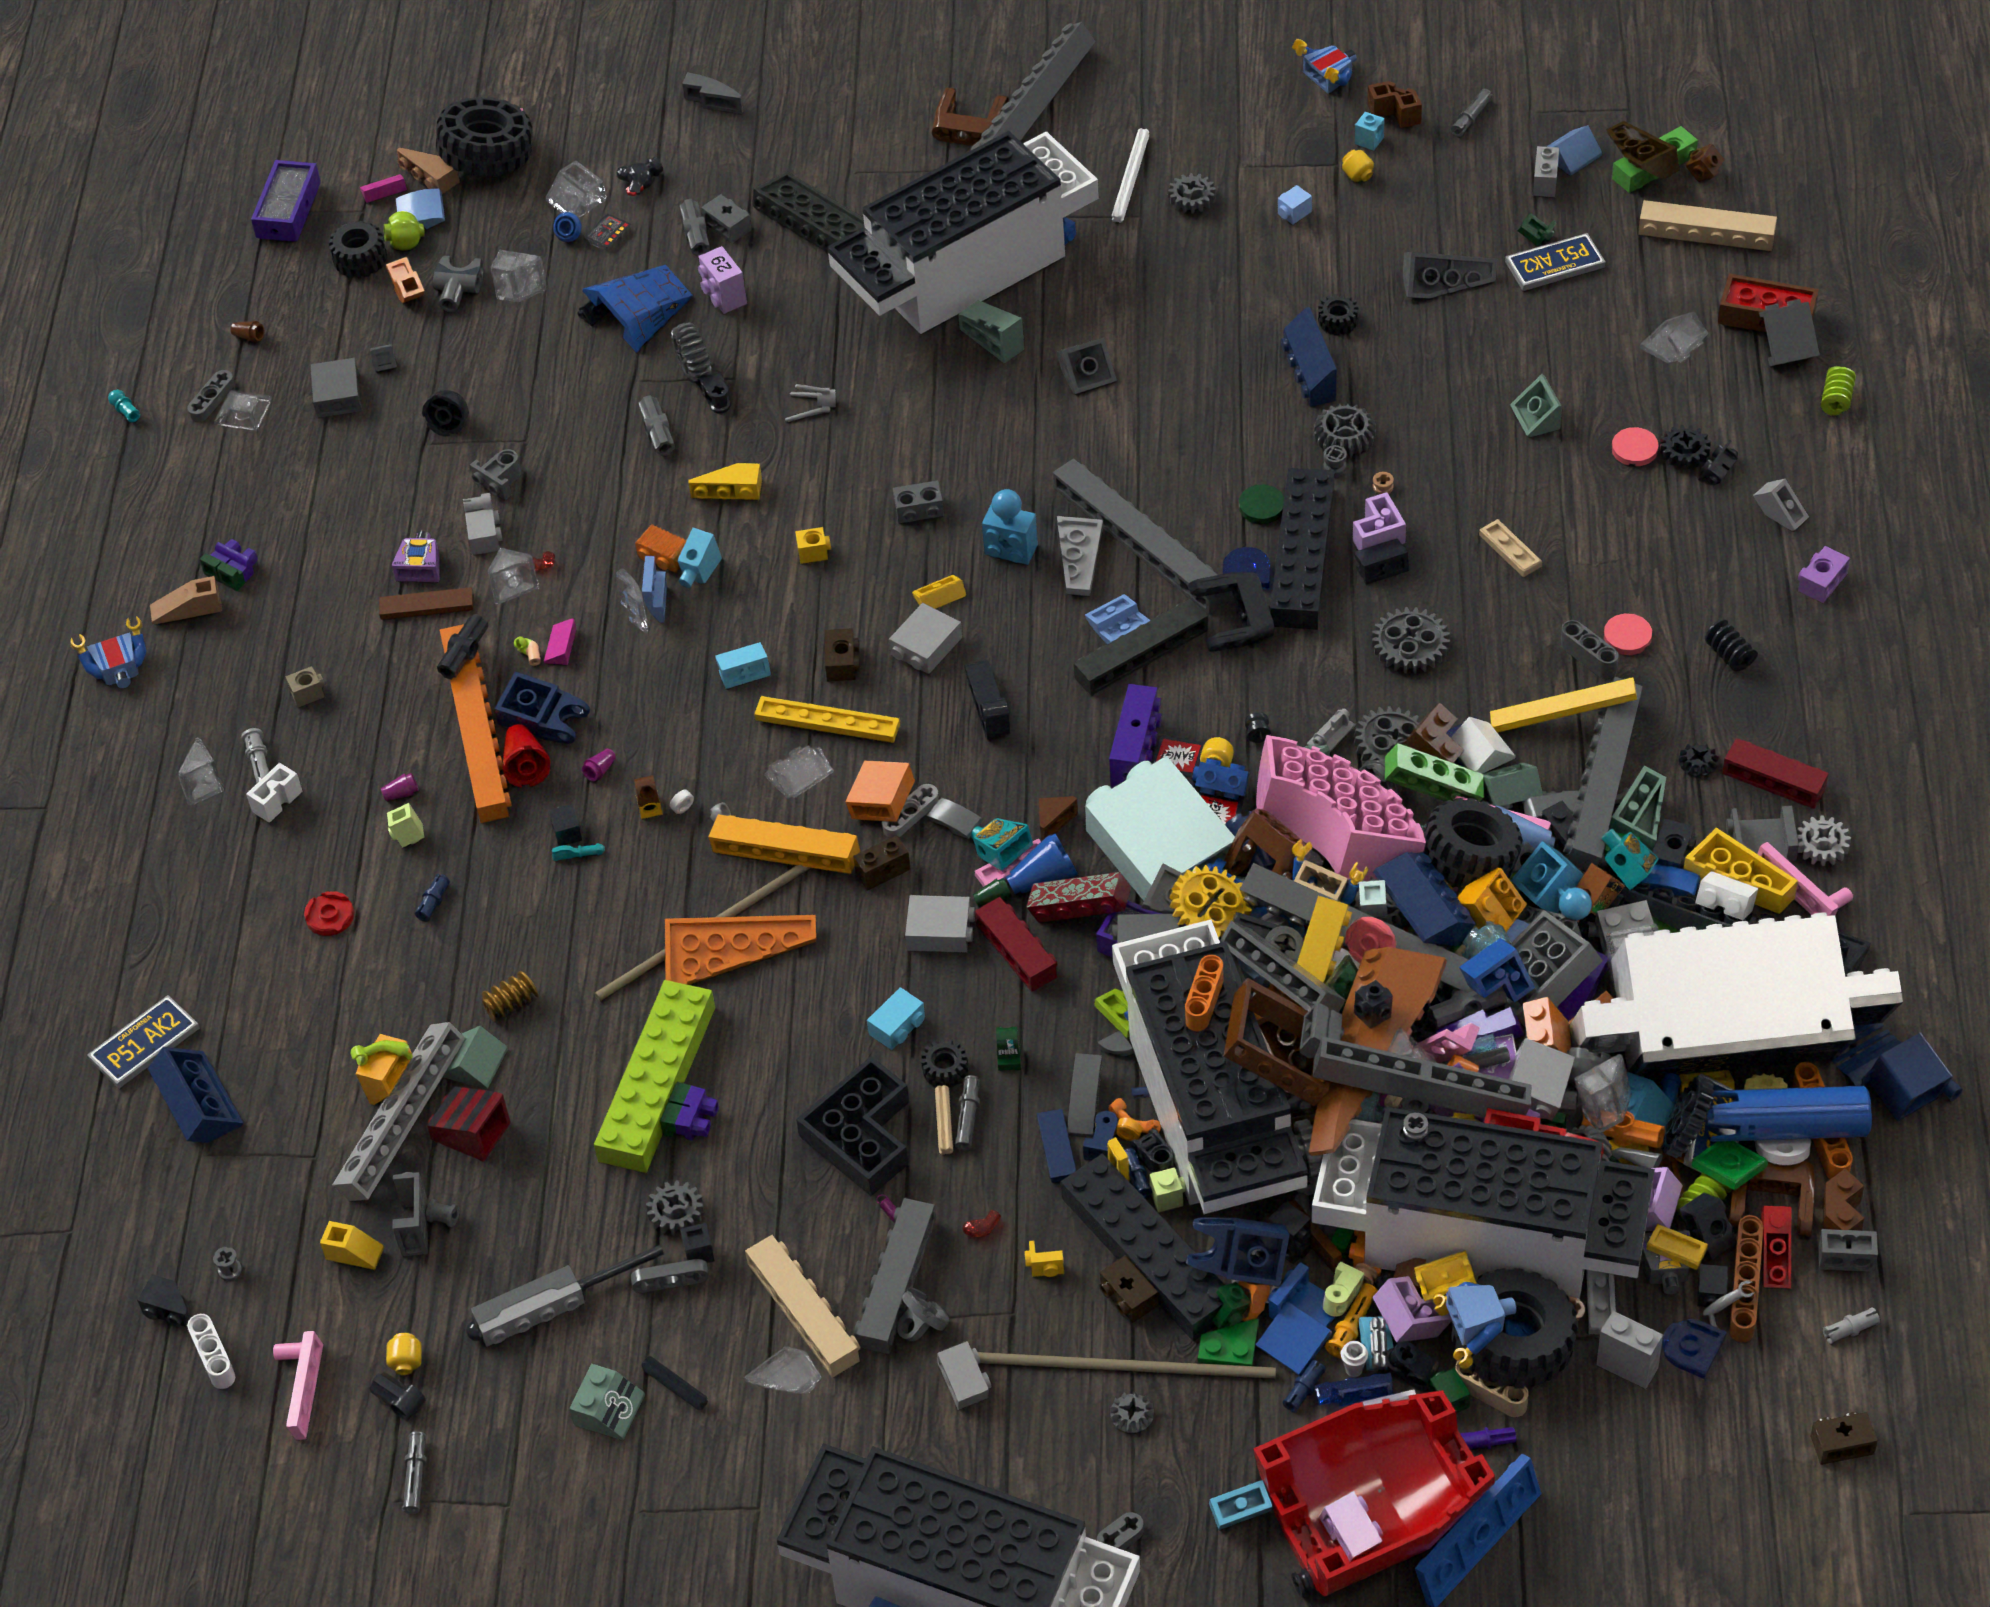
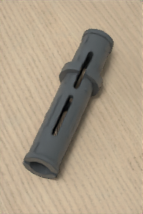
M1482 89L1468 108L1459 114L1458 120L1451 127V131H1454L1452 133L1454 136L1461 137L1466 129L1475 123L1476 117L1493 98L1490 90Z
M973 1075L964 1078L963 1093L959 1098L961 1109L955 1147L962 1151L972 1148L975 1114L980 1104L978 1092L981 1080Z
M417 1431L409 1434L408 1454L405 1456L404 1461L407 1469L402 1509L403 1512L408 1514L420 1512L423 1466L426 1465L427 1457L424 1455L426 1434Z

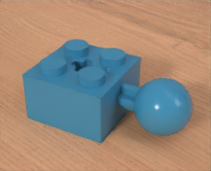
M1000 490L992 499V503L982 522L984 553L995 558L998 557L1028 565L1038 545L1036 514L1021 510L1022 502L1020 496L1013 490Z
M1544 841L1538 845L1511 879L1527 897L1543 910L1554 913L1561 911L1570 920H1581L1591 911L1592 900L1590 895L1585 890L1576 888L1584 874L1562 853Z

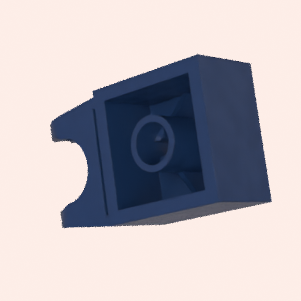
M514 672L495 707L498 725L510 728L513 725L521 724L526 726L534 737L570 744L575 741L576 732L563 722L571 717H587L590 713V707L580 698L559 689L558 685Z
M1239 1218L1194 1219V1229L1212 1236L1215 1241L1210 1250L1187 1255L1186 1263L1188 1265L1231 1280L1280 1286L1289 1240V1232L1285 1225ZM1256 1249H1260V1250L1256 1251V1254H1255V1255H1252V1251H1254V1250H1256Z

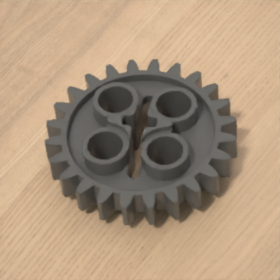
M1405 607V611L1402 613L1399 609H1396L1395 615L1388 612L1387 619L1381 617L1380 624H1375V631H1372V648H1374V654L1379 655L1380 662L1386 660V667L1392 664L1395 665L1394 671L1402 667L1404 673H1407L1409 668H1412L1414 673H1417V668H1421L1425 672L1427 665L1435 668V661L1441 663L1442 656H1447V649L1450 646V632H1447V625H1442V618L1435 620V613L1428 616L1427 609L1419 613L1417 607L1414 608L1413 612H1410L1408 607Z
M1388 706L1387 712L1378 707L1377 714L1370 710L1368 716L1363 715L1362 720L1358 721L1354 733V745L1358 746L1356 753L1362 754V761L1385 760V756L1397 743L1403 744L1419 725L1417 722L1419 716L1416 715L1411 718L1409 716L1410 711L1408 710L1403 714L1400 707L1397 708L1396 712H1393L1390 706Z

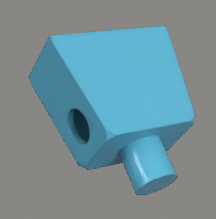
M692 528L678 558L682 571L678 582L682 586L690 588L694 581L701 584L706 583L721 561L722 557L714 534Z

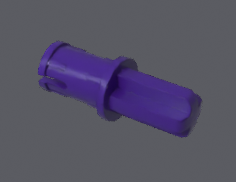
M1485 1427L1481 1431L1460 1433L1470 1450L1486 1447L1489 1450L1494 1445L1516 1442V1431L1512 1427L1488 1430Z

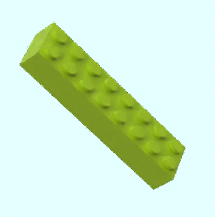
M664 980L595 1140L594 1148L598 1162L647 1173L663 1135L660 1119L669 1102L676 1082H685L715 1010L712 990Z

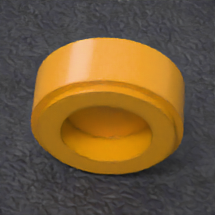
M1120 1118L1116 1133L1127 1141L1138 1140L1143 1128L1133 1119Z

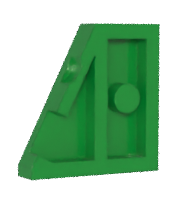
M1259 1319L1245 1321L1234 1326L1202 1334L1198 1364L1253 1366Z

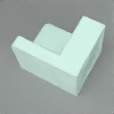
M1385 880L1359 882L1361 911L1373 917L1387 916Z

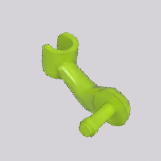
M383 1040L366 1047L358 1045L351 1049L352 1059H356L357 1064L360 1066L367 1063V1056L381 1051L392 1052L397 1056L404 1055L407 1060L413 1058L412 1054L408 1052L409 1045L405 1042Z

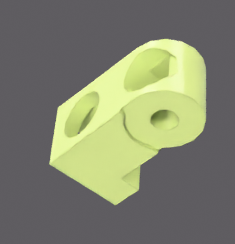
M1340 1261L1335 1269L1333 1285L1327 1287L1323 1301L1325 1313L1330 1316H1341L1346 1312L1361 1290L1364 1272Z

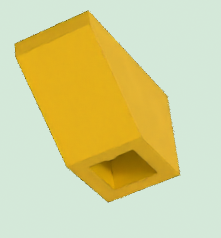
M329 1221L320 1241L326 1260L374 1270L384 1249L383 1244L355 1226Z

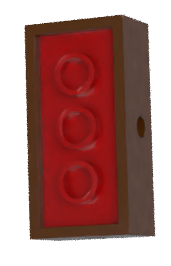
M1729 273L1720 303L1718 324L1767 333L1764 317L1759 315L1760 312L1766 311L1765 306L1779 304V308L1785 307L1788 301L1800 299L1801 303L1809 302L1813 320L1819 289Z

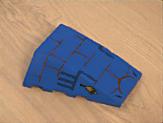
M666 265L583 288V292L595 306L604 303L625 327L623 338L636 353L693 296Z

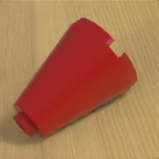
M521 724L511 726L507 730L502 766L505 778L509 783L517 787H522V785L526 784L535 786L544 781L550 773L551 761L548 753L526 726Z

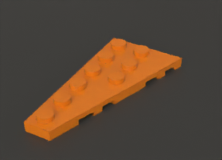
M816 915L665 919L666 980L690 985L816 942Z

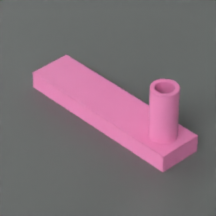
M1766 842L1760 846L1757 853L1759 856L1798 880L1795 900L1811 915L1822 912L1827 913V916L1836 915L1840 907L1853 900V894L1848 888H1842L1828 897L1772 845Z
M314 1331L304 1332L303 1340L300 1343L275 1344L273 1348L275 1360L299 1359L286 1425L296 1440L306 1439L323 1349V1343Z

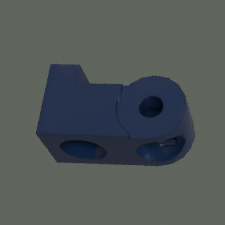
M1103 1111L1097 1114L1093 1139L1085 1138L1083 1144L1084 1160L1092 1161L1101 1154L1108 1159L1107 1143L1118 1136L1116 1133L1118 1118L1113 1112Z

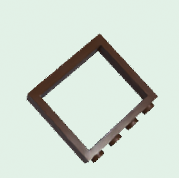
M1247 978L1233 997L1223 1056L1315 1106L1329 1091L1330 1081L1314 1078L1313 1069L1312 1076H1309L1243 1039L1247 1010L1256 1013L1299 1038L1302 1036L1304 1016L1308 1011Z

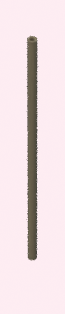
M802 865L793 867L716 917L736 916L811 867H804ZM665 949L595 992L596 998L599 1001L605 999L665 961Z
M978 1352L981 1363L1272 1379L1276 1377V1368Z

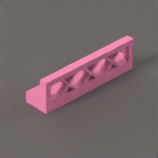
M1469 1023L1453 1032L1445 1029L1403 1050L1401 1055H1410L1411 1052L1420 1050L1426 1056V1060L1436 1063L1449 1061L1454 1054L1461 1056L1471 1051L1480 1027Z

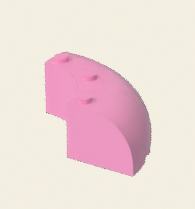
M1266 735L1258 774L1257 808L1272 814L1305 843L1311 842L1312 847L1327 859L1335 873L1349 880V872L1354 864L1358 862L1356 867L1359 871L1363 872L1368 867V872L1363 880L1369 881L1371 876L1377 879L1373 873L1377 867L1406 852L1423 853L1426 841L1420 824L1414 821V814L1411 809H1406L1402 805V799L1392 789L1386 790L1380 785V779L1365 769L1360 772L1351 767L1350 761L1334 754L1333 758L1320 752V748L1312 746L1310 750L1297 746L1298 741Z

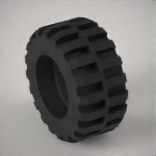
M1456 798L1453 802L1448 800L1440 804L1431 813L1424 832L1426 844L1423 853L1430 857L1431 863L1444 876L1447 883L1459 885L1460 888L1464 889L1466 885L1496 868H1501L1506 876L1510 878L1523 846V838L1516 822L1513 823L1512 817L1504 814L1499 807H1492L1488 802H1478L1472 798L1467 800Z

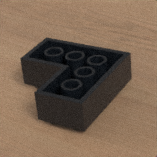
M870 1056L796 1119L799 1137L872 1196L909 1164L906 1146L882 1127L909 1103L907 1084Z

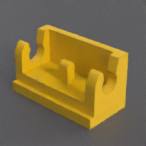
M1466 1250L1414 1267L1424 1301L1433 1299L1437 1294L1445 1295L1449 1287H1456L1466 1281L1476 1284L1475 1274Z

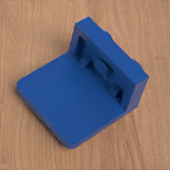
M1301 1262L1294 1270L1290 1269L1286 1273L1283 1284L1279 1288L1273 1289L1268 1297L1269 1317L1273 1320L1287 1301L1325 1327H1328L1336 1316H1330L1323 1310L1325 1291L1309 1282V1267Z

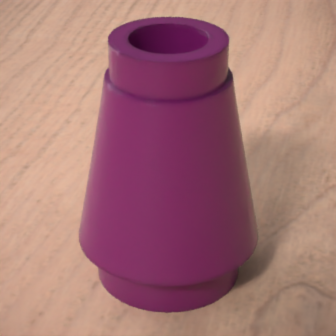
M607 748L585 760L582 766L584 776L590 781L602 779L613 761L616 760L615 753Z
M404 773L381 788L386 801L412 796L414 792L419 791L412 773L407 775Z

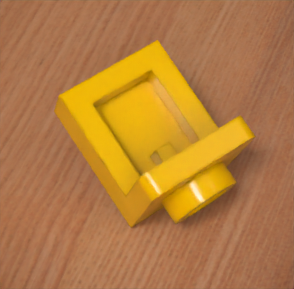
M1029 1241L1030 1250L1025 1251L1026 1267L1032 1268V1277H1053L1057 1274H1064L1062 1251L1035 1253L1034 1241Z

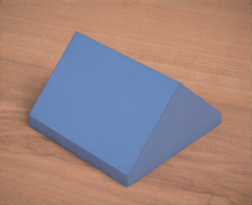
M1588 125L1568 132L1547 146L1559 148L1558 167L1570 176L1602 156V151Z

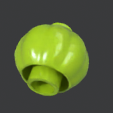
M407 211L394 213L389 217L388 224H384L385 241H390L391 247L396 250H411L418 245L420 237H424L423 223L419 224L415 215Z

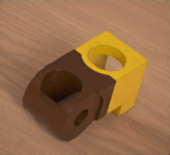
M654 776L634 779L641 819L662 815ZM647 805H656L652 810H644V807Z

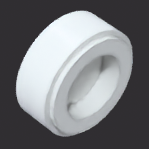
M688 790L678 792L672 798L670 808L676 814L685 812L693 803V795Z

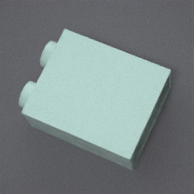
M1167 756L1154 764H1151L1150 761H1143L1137 764L1128 773L1126 781L1113 789L1108 785L1099 787L1091 793L1085 805L1086 831L1143 901L1163 863L1183 874L1187 869L1192 872L1195 866L1202 871L1205 865H1208L1209 862L1214 864L1217 858L1225 860L1235 838Z

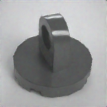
M909 1288L902 1295L908 1310L900 1318L897 1326L899 1336L908 1341L918 1340L930 1326L942 1331L949 1324V1317L936 1302H927L925 1300L927 1298L926 1294L915 1288ZM914 1321V1328L908 1333V1327Z

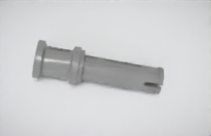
M250 728L242 733L241 738L246 744L245 754L251 760L256 783H258L269 773L265 759L267 748L262 742L263 732L258 728Z

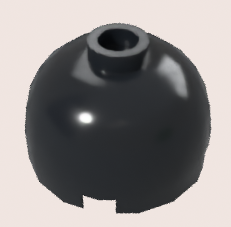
M440 390L431 395L425 402L422 415L423 417L425 416L428 422L426 425L430 430L442 436H449L461 431L467 423L469 410L467 402L460 394L451 390Z

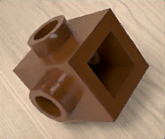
M1711 143L1693 151L1686 167L1698 182L1705 179L1711 180L1719 173L1718 169L1725 159Z

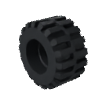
M354 221L350 222V224H344L341 228H337L335 233L330 236L329 248L335 269L340 271L342 275L347 274L351 278L353 276L361 278L365 275L367 277L371 273H376L378 268H382L387 260L383 234L379 227L373 226L370 222L364 223V221H359L355 223Z

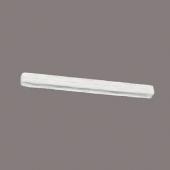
M1140 128L1137 132L1113 209V222L1121 223L1124 220L1149 139L1148 129Z

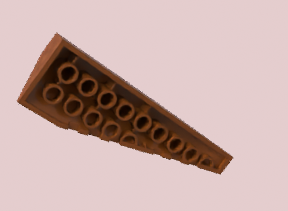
M1392 947L1374 948L1365 951L1342 1012L1341 1027L1345 1031L1340 1041L1398 1054L1401 1050L1399 1044L1408 1039L1412 1033L1410 1027L1413 1022L1420 1020L1425 1013L1422 1008L1426 1003H1431L1434 999L1447 963L1446 958ZM1377 980L1383 987L1388 988L1393 995L1391 1018L1370 1029L1354 1014L1355 991L1361 986L1368 985ZM1330 1081L1329 1091L1317 1104L1309 1154L1316 1156L1335 1153L1351 1128L1349 1122L1358 1117L1362 1111L1361 1103L1365 1097L1370 1098L1374 1091Z

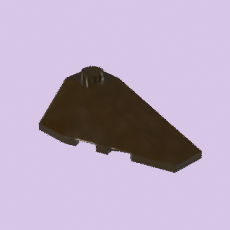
M1625 121L1606 129L1609 137L1629 163L1661 179L1669 178L1672 174L1680 171L1677 147Z

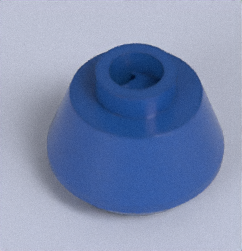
M564 212L556 217L553 229L558 239L564 242H571L580 235L582 224L575 214Z

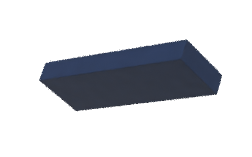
M1058 1109L1037 1113L1051 1183L1062 1181L1076 1171L1063 1110Z

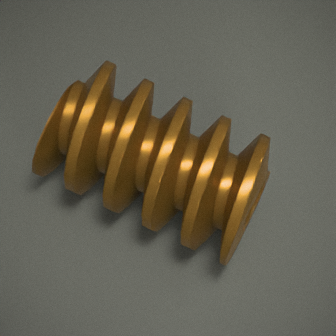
M522 971L517 973V978L510 976L508 983L501 981L499 984L500 989L497 986H492L491 993L488 991L482 992L483 1005L493 1022L496 1021V1012L502 1017L505 1016V1007L510 1012H513L514 1002L519 1007H522V998L531 1002V993L537 998L539 997L534 983Z

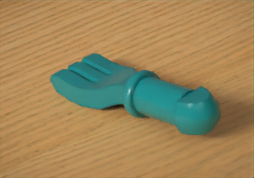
M599 843L589 846L579 845L578 848L563 845L553 848L552 856L554 861L578 856L581 858L588 855H601L605 851V847Z

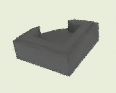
M1120 1030L1098 1041V1047L1104 1053L1121 1054V1056L1133 1054V1047Z

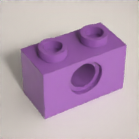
M1824 546L1819 553L1813 555L1810 565L1800 571L1798 575V580L1800 581L1798 591L1824 603L1848 574L1850 558Z

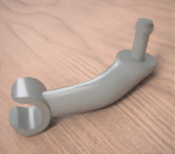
M1746 1280L1741 1282L1738 1289L1717 1299L1704 1310L1703 1315H1709L1711 1330L1717 1329L1715 1313H1719L1722 1309L1743 1296L1750 1297L1755 1293L1746 1294L1743 1291V1285L1752 1283V1281Z

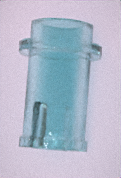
M1485 1033V1036L1476 1038L1471 1051L1465 1053L1466 1056L1496 1049L1497 1044L1494 1035Z

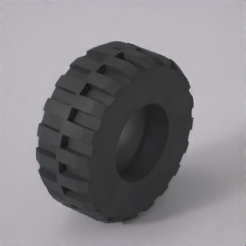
M482 96L464 98L461 101L451 103L449 107L446 106L438 116L436 148L441 159L458 172L461 171L471 176L497 177L502 174L513 173L514 170L520 169L528 161L532 152L533 126L525 111H522L519 106L509 103V101L499 100L494 97L482 98Z
M1501 1268L1496 1269L1495 1272H1486L1478 1276L1476 1284L1493 1286L1499 1300L1511 1297L1514 1299L1516 1313L1505 1315V1319L1524 1322L1531 1326L1536 1333L1517 1337L1500 1332L1479 1353L1471 1355L1473 1363L1468 1369L1472 1373L1476 1372L1486 1382H1494L1500 1387L1513 1386L1514 1389H1524L1525 1386L1530 1385L1532 1387L1539 1386L1545 1380L1550 1381L1557 1377L1559 1371L1564 1370L1569 1364L1578 1331L1577 1312L1572 1302H1569V1296L1563 1289L1560 1290L1558 1285L1551 1279L1547 1280L1537 1272L1532 1271L1531 1273L1523 1271L1521 1268H1514V1270ZM1452 1323L1451 1337L1455 1350L1458 1348L1466 1349L1467 1345L1462 1346L1454 1323Z

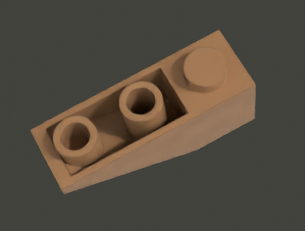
M404 148L397 149L399 166L411 173L416 180L423 182L428 189H440L443 194L460 183L458 171L454 170L451 165L448 166L440 156Z
M215 576L191 580L150 604L152 624L221 612V597Z

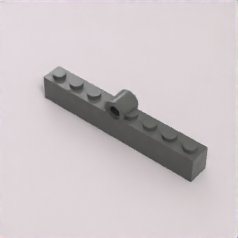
M1323 1036L1314 1058V1078L1401 1097L1404 1110L1424 1113L1428 1110L1429 1104L1485 1117L1487 1108L1526 1115L1531 1106V1084Z

